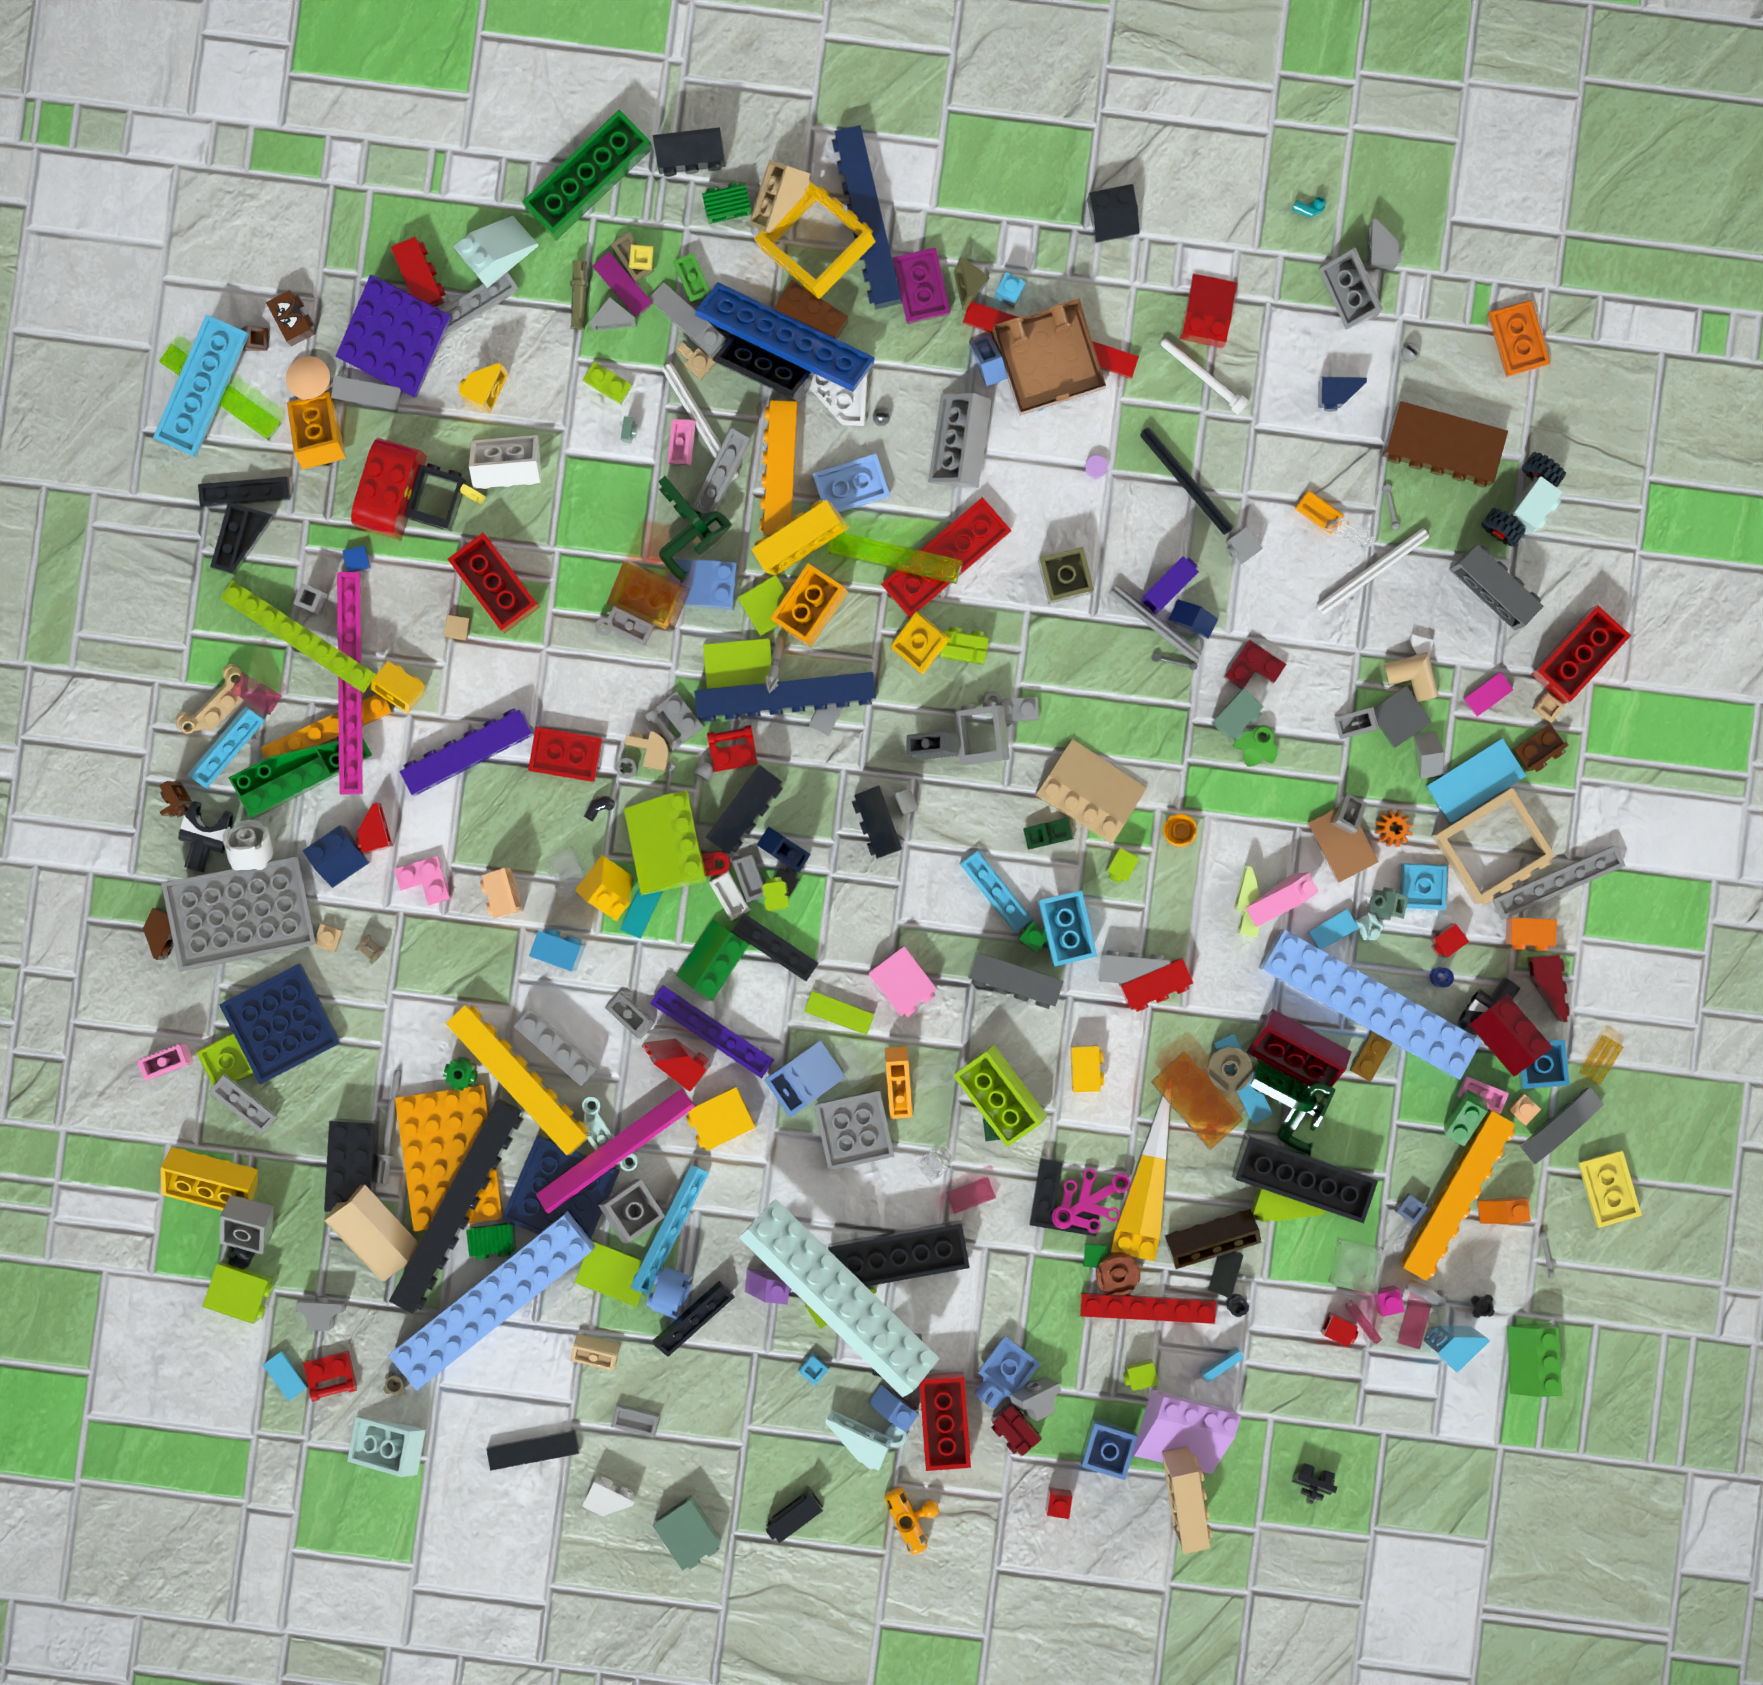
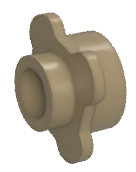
M390 1371L385 1375L387 1380L383 1390L386 1394L391 1393L401 1396L406 1392L404 1386L407 1378L403 1373L399 1375Z

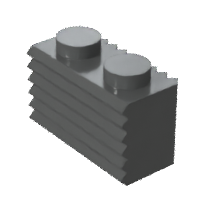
M946 730L909 734L906 740V754L909 757L920 760L958 756L959 735Z

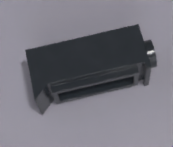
M809 1485L806 1495L804 1493L772 1516L771 1521L767 1519L766 1532L772 1540L776 1538L781 1543L823 1511V1504Z

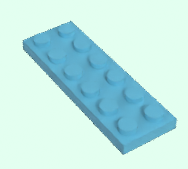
M207 314L205 315L153 439L197 457L249 333Z

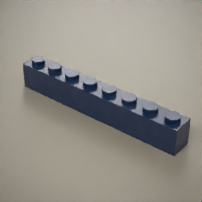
M861 125L835 131V139H831L834 153L838 152L840 160L836 162L839 175L843 174L845 182H842L844 196L848 195L850 204H847V210H851L858 217V221L861 224L863 222L867 223L868 227L873 230L871 234L876 241L859 258V261L864 260L865 268L862 269L864 282H869L870 290L867 291L869 303H874L875 310L901 304L899 286ZM853 232L854 239H857L859 236Z
M873 672L777 682L779 686L771 693L768 692L765 683L694 691L697 718L703 719V722H714L716 717L725 716V720L738 719V715L747 714V718L760 717V712L780 715L783 714V710L792 709V713L805 712L807 707H814L815 711L828 709L827 705L836 704V708L850 707V703L858 702L859 706L872 705V701L876 700Z

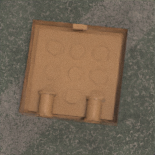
M1080 298L1056 305L1033 315L1015 318L993 326L992 332L1004 362L1019 416L1105 389L1106 383L1091 340Z

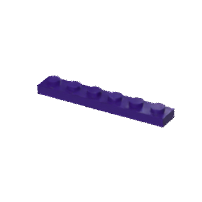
M664 985L661 986L650 1003L761 1079L775 1060Z

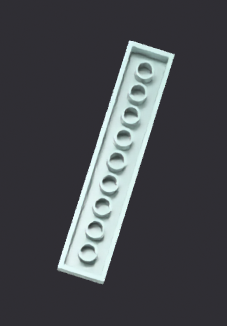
M777 1199L771 1202L739 1236L772 1271L902 1397L913 1392L940 1359Z

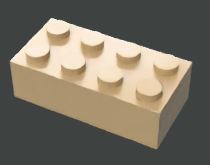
M1188 1446L1162 1452L1173 1529L1183 1554L1210 1549L1209 1539L1212 1538L1210 1525H1207L1206 1521L1210 1517L1207 1506H1204V1500H1207L1204 1486L1201 1487V1481H1204L1202 1468L1198 1466L1197 1457L1195 1454H1191Z

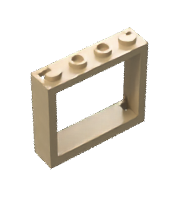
M1513 788L1505 789L1452 824L1431 835L1474 904L1482 903V905L1489 903L1494 899V894L1499 891L1504 893L1513 888L1512 883L1518 879L1520 881L1526 880L1532 876L1531 871L1536 868L1541 870L1551 864L1550 859L1555 857ZM1510 801L1543 855L1480 893L1447 839L1497 807Z

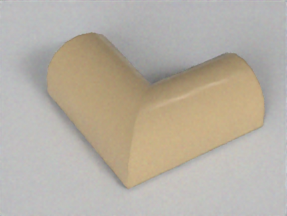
M1428 652L1383 664L1388 685L1411 680L1417 702L1439 696Z

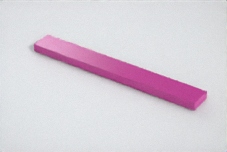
M683 1088L678 1090L539 1191L536 1195L544 1210L548 1214L695 1108Z

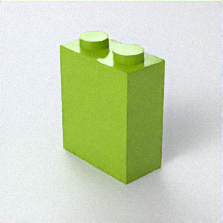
M221 1261L216 1264L202 1307L254 1324L259 1319H263L267 1306H264L266 1298H270L273 1292L274 1285L271 1284L273 1277L246 1268L240 1269L237 1266L228 1265V1262Z

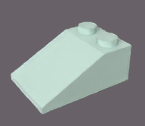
M510 216L470 232L453 247L488 288L539 245L516 218Z
M357 1416L355 1417L347 1462L399 1477L418 1475L426 1430L410 1425Z

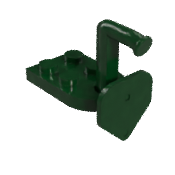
M664 476L658 481L662 486L659 488L660 492L669 502L674 500L676 504L673 507L684 520L688 517L692 522L659 551V557L662 562L680 580V583H683L689 572L682 570L672 557L697 536L701 542L694 550L698 555L704 553L728 531L732 524L725 515L717 511L708 512L699 517L673 484ZM716 520L721 527L711 532L708 526Z
M1259 1060L1254 1067L1251 1086L1258 1093L1267 1094L1274 1098L1277 1103L1281 1105L1286 1104L1292 1108L1278 1130V1139L1311 1156L1313 1143L1303 1142L1292 1136L1306 1112L1312 1115L1310 1130L1314 1131L1327 1111L1336 1089L1322 1082L1306 1086ZM1318 1091L1324 1094L1320 1102L1317 1101L1315 1096Z

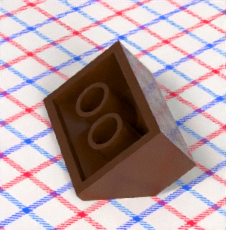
M793 280L790 281L775 306V310L838 339L848 324V316L821 298L818 299L810 291Z

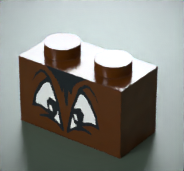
M288 290L266 302L281 333L291 347L315 335L312 329L315 324L309 314H304L302 310L304 303L298 294L294 295Z

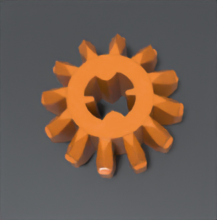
M1391 809L1388 810V816L1384 813L1380 814L1383 822L1376 821L1375 824L1381 826V829H1377L1374 832L1375 834L1382 833L1378 840L1379 842L1386 840L1387 847H1390L1392 843H1394L1395 847H1400V841L1403 843L1408 842L1405 835H1413V832L1407 830V828L1413 827V823L1406 824L1409 815L1401 818V810H1397L1394 814V811ZM1397 825L1398 830L1395 832L1390 831V826Z

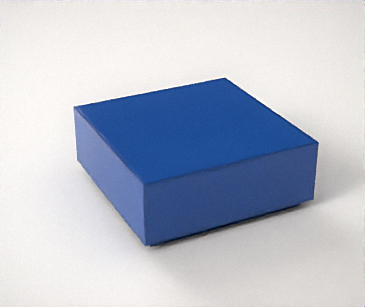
M366 546L343 550L347 572H357L371 568Z

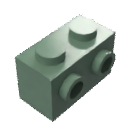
M1242 689L1216 716L1211 724L1230 741L1234 740V738L1239 740L1247 732L1245 728L1250 721L1254 724L1261 717L1262 713L1260 710L1264 706L1247 690Z

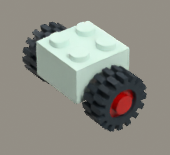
M1532 452L1522 466V471L1526 473L1527 477L1531 478L1532 482L1528 484L1508 514L1500 509L1492 508L1481 523L1487 533H1490L1492 537L1511 547L1516 546L1523 534L1526 535L1531 531L1535 532L1538 528L1541 529L1548 520L1546 515L1551 510L1554 511L1561 502L1559 497L1563 492L1557 487L1566 476V472L1552 458L1549 459L1548 456H1543L1539 452Z

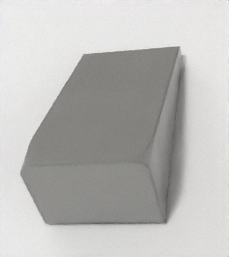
M911 790L895 794V799L903 816L918 810Z
M621 991L605 1007L639 1039L643 1038L655 1024L647 1014Z

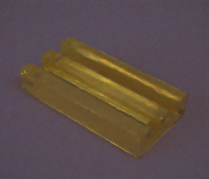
M1602 1035L1579 1073L1596 1084L1601 1085L1624 1047L1609 1037ZM1607 1042L1608 1044L1606 1045L1605 1049L1603 1050V1052L1601 1053L1600 1057L1598 1058V1060L1596 1061L1595 1065L1593 1066V1068L1591 1069V1071H1590V1073H1589L1588 1070L1590 1069V1067L1592 1066L1593 1062L1595 1061V1059L1597 1058L1598 1054L1600 1053L1601 1049L1603 1048V1046H1604L1605 1043ZM1614 1046L1615 1049L1613 1053L1609 1057L1608 1061L1606 1062L1598 1077H1595L1594 1075L1596 1074L1599 1067L1605 1060L1611 1048Z

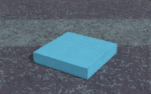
M1401 863L1400 894L1408 897L1406 908L1446 910L1448 865Z

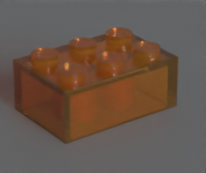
M623 561L607 603L665 630H674L691 588L636 563Z

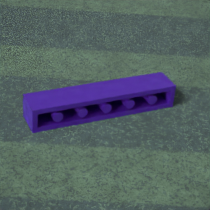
M515 708L503 714L504 718L498 721L495 719L489 720L483 724L484 728L478 731L472 729L464 733L463 739L457 742L455 739L443 744L444 748L438 752L435 749L423 755L424 759L418 762L412 760L404 764V769L399 772L411 795L417 796L533 736L534 732L523 711L520 709L516 711Z

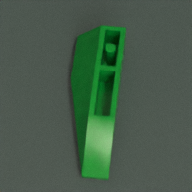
M363 739L364 761L371 757L372 754ZM339 741L270 756L228 777L250 819L253 820L338 776Z

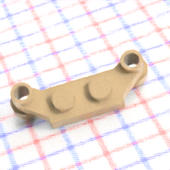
M227 664L223 668L222 675L225 683L194 715H191L189 712H180L176 716L175 723L179 730L185 734L209 729L212 732L243 700L240 696L242 672L236 664Z

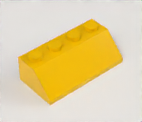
M828 500L815 502L811 506L812 509L810 511L797 514L792 518L793 522L787 526L783 524L777 527L773 535L768 538L763 537L755 542L756 546L751 550L764 572L777 576L849 529L848 524Z
M174 1147L170 1148L161 1166V1195L222 1211L230 1195L243 1197L251 1201L254 1200L258 1184V1169L250 1166H243L231 1163L228 1160H220L205 1154L200 1155Z

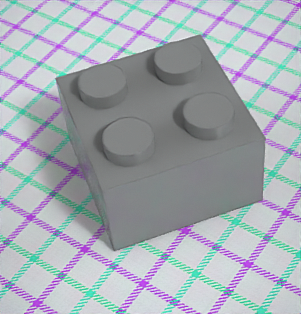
M641 1179L633 1180L598 1205L622 1243L631 1242L665 1218V1215Z
M230 1195L220 1215V1243L263 1255L273 1234L274 1206Z

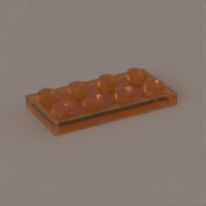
M1182 1052L1150 1081L1209 1150L1214 1148L1243 1121L1242 1117L1186 1052Z

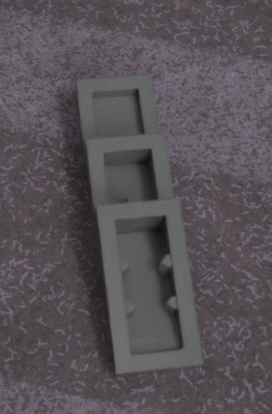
M1590 1087L1585 1088L1553 1118L1547 1119L1520 1146L1534 1164H1537L1587 1122L1604 1105Z

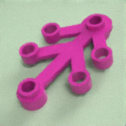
M1086 1169L1082 1175L1083 1185L1079 1202L1071 1208L1072 1195L1077 1190V1184L1073 1180L1066 1181L1063 1186L1064 1196L1062 1205L1057 1207L1052 1213L1053 1224L1060 1229H1066L1071 1225L1087 1228L1090 1233H1097L1101 1228L1100 1221L1098 1219L1087 1220L1076 1216L1082 1211L1106 1217L1110 1222H1116L1120 1217V1211L1117 1208H1106L1095 1204L1115 1192L1123 1193L1127 1191L1130 1186V1179L1125 1174L1115 1175L1110 1185L1089 1196L1092 1183L1096 1179V1172L1093 1169ZM1092 1173L1093 1179L1088 1180L1085 1174ZM1122 1181L1124 1183V1187H1117L1116 1182ZM1072 1184L1074 1186V1190H1067L1066 1185ZM1115 1211L1117 1213V1217L1111 1218L1109 1216V1212ZM1059 1215H1066L1067 1220L1064 1222L1060 1221ZM1090 1223H1097L1098 1228L1096 1230L1091 1229Z

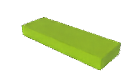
M811 991L804 1010L806 1013L864 1035L868 1034L875 1015L815 991Z

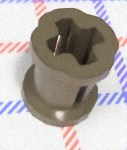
M368 934L358 943L355 950L361 951L370 959L369 962L373 964L384 953L385 948H380L371 940V936Z

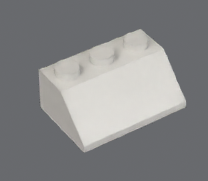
M538 435L472 440L469 470L473 489L540 483L541 462Z

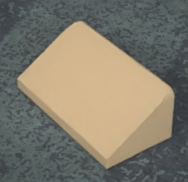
M577 1334L570 1361L614 1371L620 1344Z

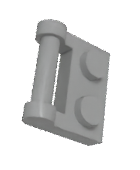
M677 692L645 715V718L654 724L669 743L668 747L672 752L704 728ZM664 712L682 736L676 739L658 715Z

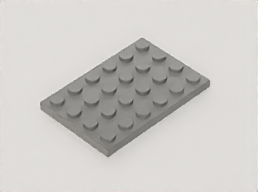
M298 856L267 862V867L262 870L231 869L161 883L179 972L315 945V936Z

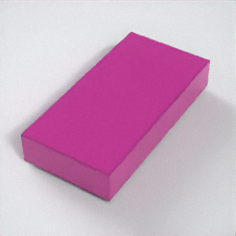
M1499 672L1463 698V700L1477 717L1514 689L1503 674Z

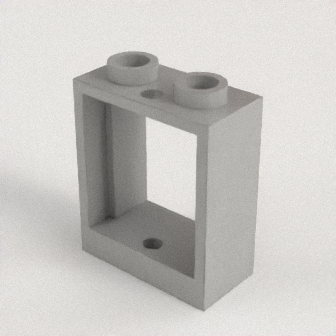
M996 702L982 703L983 707L975 708V705L961 706L962 710L954 711L956 730L959 735L961 765L1010 759L1004 706L996 705ZM992 713L997 751L969 754L965 716Z

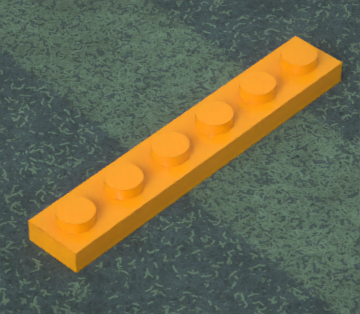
M376 694L362 701V727L393 713L386 699ZM339 712L260 747L264 758L326 744L339 738Z

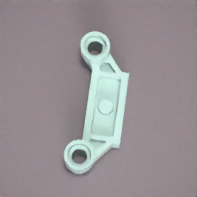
M589 1096L582 1103L584 1111L583 1123L589 1129L587 1131L590 1135L588 1140L596 1151L614 1138V1135L599 1114L601 1108L600 1100L595 1096ZM590 1101H594L596 1103L595 1108H591L589 1106ZM634 1153L627 1156L633 1159V1164H628L626 1158H624L617 1165H620L625 1171L634 1170L638 1165V1157Z

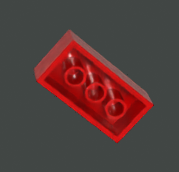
M484 532L447 559L503 633H507L540 608V605Z
M1597 605L1586 612L1535 668L1531 675L1563 704L1569 703L1631 635Z
M964 1372L927 1374L919 1384L926 1471L971 1468Z

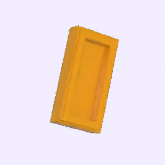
M1309 490L1295 507L1296 511L1330 535L1345 516Z

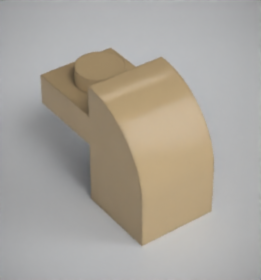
M650 731L649 739H645L646 735L635 732L632 733V736L626 735L625 745L646 749L643 762L644 767L667 772L670 750L667 742L659 734Z

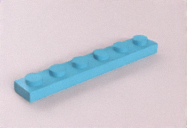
M691 1164L679 1190L674 1196L670 1209L665 1214L659 1231L654 1236V1241L649 1251L644 1256V1261L639 1271L634 1276L630 1288L649 1295L654 1285L656 1274L658 1271H661L709 1172Z

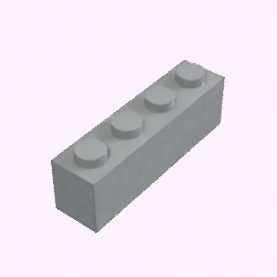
M529 1009L515 1024L514 1028L580 1086H583L599 1069L533 1009Z

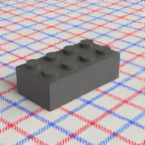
M1477 544L1467 550L1449 570L1513 630L1526 626L1544 607L1540 603L1541 599L1535 593H1529L1524 588V583L1518 577H1512L1507 572L1508 568L1502 562H1496L1486 547H1480Z
M975 952L968 978L972 979L971 983L973 985L985 988V985L988 984L993 986L992 990L1006 995L1007 991L1015 993L1014 997L1016 999L1028 1002L1030 998L1036 1000L1035 1004L1046 1009H1049L1050 1005L1056 1007L1064 982L1061 979L979 952Z

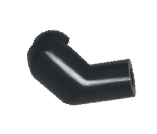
M609 796L593 799L583 817L593 822L600 810L607 809L611 811L615 807V801Z

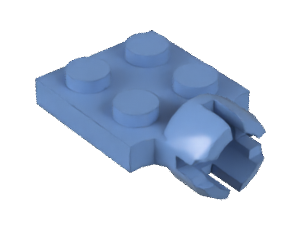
M1004 1335L977 1371L983 1378L975 1390V1395L981 1401L985 1400L986 1405L996 1408L1004 1397L1011 1398V1394L1021 1390L1041 1363Z

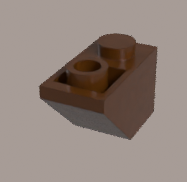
M152 908L143 930L153 958L164 960L173 949L167 911L160 908Z

